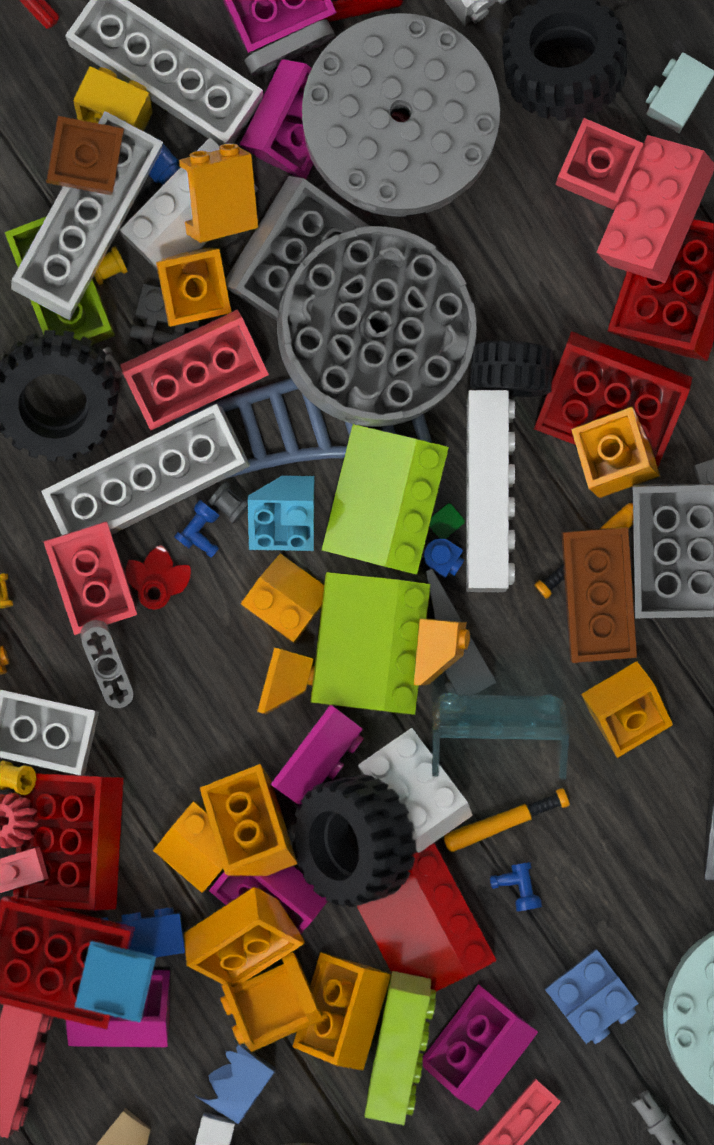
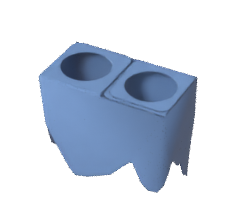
M234 1040L238 1044L236 1047L237 1053L226 1051V1057L231 1064H226L208 1075L218 1099L208 1100L198 1095L196 1097L238 1124L270 1080L276 1068L255 1052H251L246 1046L239 1045Z

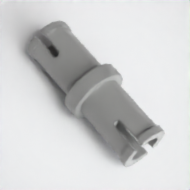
M648 1090L638 1095L640 1099L635 1097L631 1101L632 1105L635 1106L647 1123V1131L650 1135L654 1134L661 1145H686L670 1124L671 1118L667 1113L663 1114Z

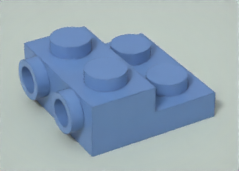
M597 949L544 988L586 1044L591 1040L594 1044L602 1041L610 1034L608 1027L617 1020L620 1024L628 1021L636 1014L634 1007L639 1004Z

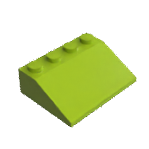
M353 424L322 550L417 575L449 447Z
M326 572L310 703L415 715L419 686L414 685L420 619L427 618L430 584Z

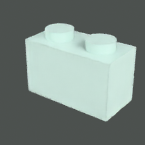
M682 52L677 61L673 58L670 60L662 74L666 77L665 82L661 88L655 85L646 100V103L650 104L646 115L677 133L681 132L714 77V70Z

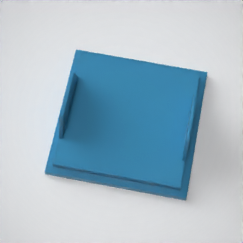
M91 941L75 1007L140 1023L156 956Z

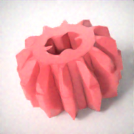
M17 793L0 794V847L4 849L25 845V840H30V838L34 837L31 827L39 825L32 819L37 810L29 808L31 800L21 798V795Z

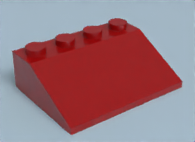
M693 219L666 283L627 271L607 330L609 333L677 355L708 361L714 343V223Z
M571 331L552 380V390L545 398L534 429L576 445L571 429L633 407L650 443L658 468L689 394L693 377Z
M36 773V782L33 790L27 795H21V798L31 800L29 808L37 810L32 819L39 825L31 827L34 837L30 838V840H25V845L16 847V854L40 847L49 879L13 889V897L51 907L85 910L116 909L123 778Z
M433 843L420 853L417 851L413 852L412 856L415 857L414 866L411 870H408L410 875L400 890L386 898L359 905L357 908L391 973L395 971L430 978L431 990L438 991L468 977L497 960L435 843Z
M11 896L3 897L0 900V1004L107 1030L111 1015L75 1007L90 942L94 941L130 950L135 927Z

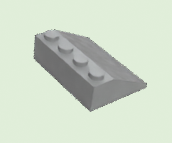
M289 176L226 277L227 289L246 303L277 321L280 302L286 286L303 260L325 240L335 235L353 231L356 228L370 226L304 178Z
M714 484L633 485L635 618L714 617Z

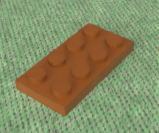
M628 527L561 532L570 662L637 658Z

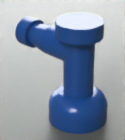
M199 499L194 506L197 514L182 533L177 532L174 537L188 549L194 544L199 549L207 552L206 554L212 558L219 547L212 544L199 531L206 522L213 523L220 515Z
M531 862L511 865L512 872L499 876H490L492 889L499 888V886L518 884L520 898L515 902L516 911L542 907L541 898L533 895L529 869H532Z

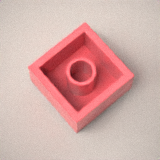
M583 118L555 185L615 210L643 143Z

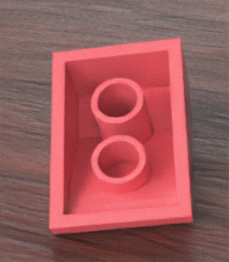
M107 521L44 541L74 635L80 634L82 627L92 620H100L108 625L137 615L134 598Z

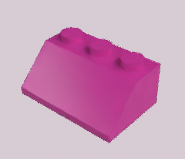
M223 0L248 53L336 13L331 0Z
M282 59L246 130L240 146L259 159L306 180L313 162L307 150L303 132L302 102L305 85L312 68L305 63Z
M330 705L271 785L298 805L302 804L301 800L314 786L323 783L327 776L332 780L336 777L344 766L339 760L347 750L353 754L364 738L359 735L363 729L334 706Z
M294 866L268 876L226 875L223 872L209 890V892L227 905L248 890L256 887L278 899L300 934L303 933L328 902L325 900L326 897L322 898L313 891L314 886L308 884L303 877L304 874Z
M153 970L140 1023L111 1016L108 1029L105 1030L66 1020L68 1046L168 1047L170 970Z
M478 984L423 1056L422 1067L454 1096L479 1111L537 1035L538 1031Z

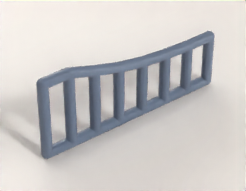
M291 378L206 404L175 419L177 424L215 404L221 406L224 412L239 408L254 458L248 459L250 467L227 478L294 462L344 458L347 446L331 445L321 410L303 394L302 396L319 447L298 448L282 394L298 389ZM270 398L286 449L284 452L269 455L266 454L251 406L252 403ZM424 414L412 419L418 440L432 443ZM345 422L350 437L353 424ZM393 425L380 427L381 431L396 434Z

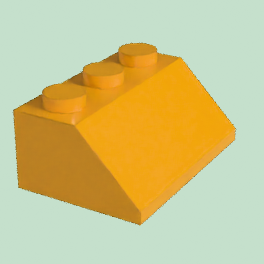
M261 764L200 787L226 875L268 876L298 864L274 787L271 785L272 781Z
M253 887L184 933L186 966L221 984L228 983L230 987H234L252 978L302 946L304 939L278 899Z
M320 952L310 988L323 1020L297 1031L292 1047L336 1066L364 1070L391 974L364 964Z

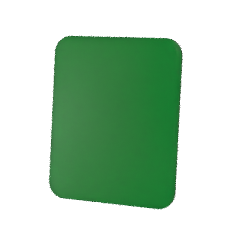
M448 503L431 517L429 527L439 539H446L461 527L465 520Z

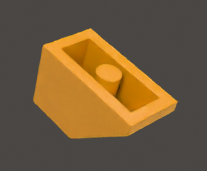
M420 619L414 685H429L464 655V649H468L470 642V632L466 630L467 622Z

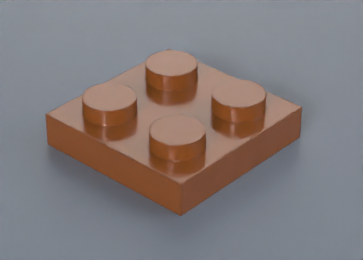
M58 116L46 183L112 195L124 128Z

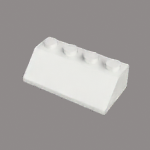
M209 138L197 151L212 152L219 150L220 146ZM180 168L120 229L123 238L156 269L157 261L176 254L199 250L208 242L200 243L186 234L185 222L193 220L187 171ZM254 184L255 193H256V192L258 191V188H257L256 185Z

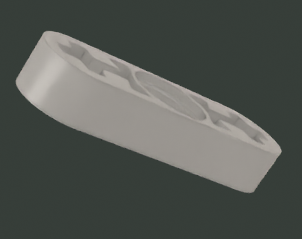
M321 20L252 53L244 61L251 76H258L278 67L282 59L292 60L327 43L335 34L328 20Z
M89 621L82 627L80 635L83 648L103 697L111 707H125L133 699V689L111 631L103 621ZM97 632L101 636L103 648L99 650L95 640L91 638V633ZM104 658H112L116 661L115 667L109 671L101 670L98 667V663ZM117 679L118 686L123 692L121 696H117L113 691L111 681Z

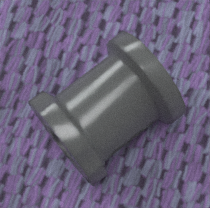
M227 482L223 483L208 501L211 506H216L227 515L231 524L236 523L248 509V499L243 500L230 489V484Z

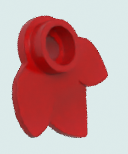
M162 545L157 546L148 554L144 564L139 561L128 560L126 566V577L129 585L138 591V598L141 604L151 610L163 608L169 602L170 596L183 592L191 576V567L189 565L173 567L172 559ZM152 588H158L161 592L160 597L156 600L149 598V591Z

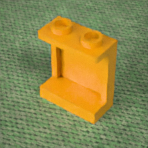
M224 144L219 147V150L212 152L195 151L190 153V157L179 160L180 167L188 173L193 220L185 222L187 235L202 243L258 228L251 153L240 148L237 144Z
M294 952L282 958L284 964L234 987H230L228 983L221 985L225 996L220 997L224 1010L228 1016L233 1014L236 1025L232 1026L233 1033L239 1045L245 1043L251 1052L323 1020L307 978Z

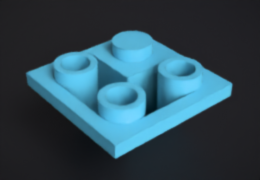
M280 476L248 495L249 550L314 551L315 476Z

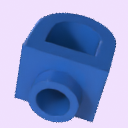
M446 539L433 540L427 545L424 553L426 566L429 569H433L434 573L444 579L449 573L455 576L465 560L460 557L463 550Z

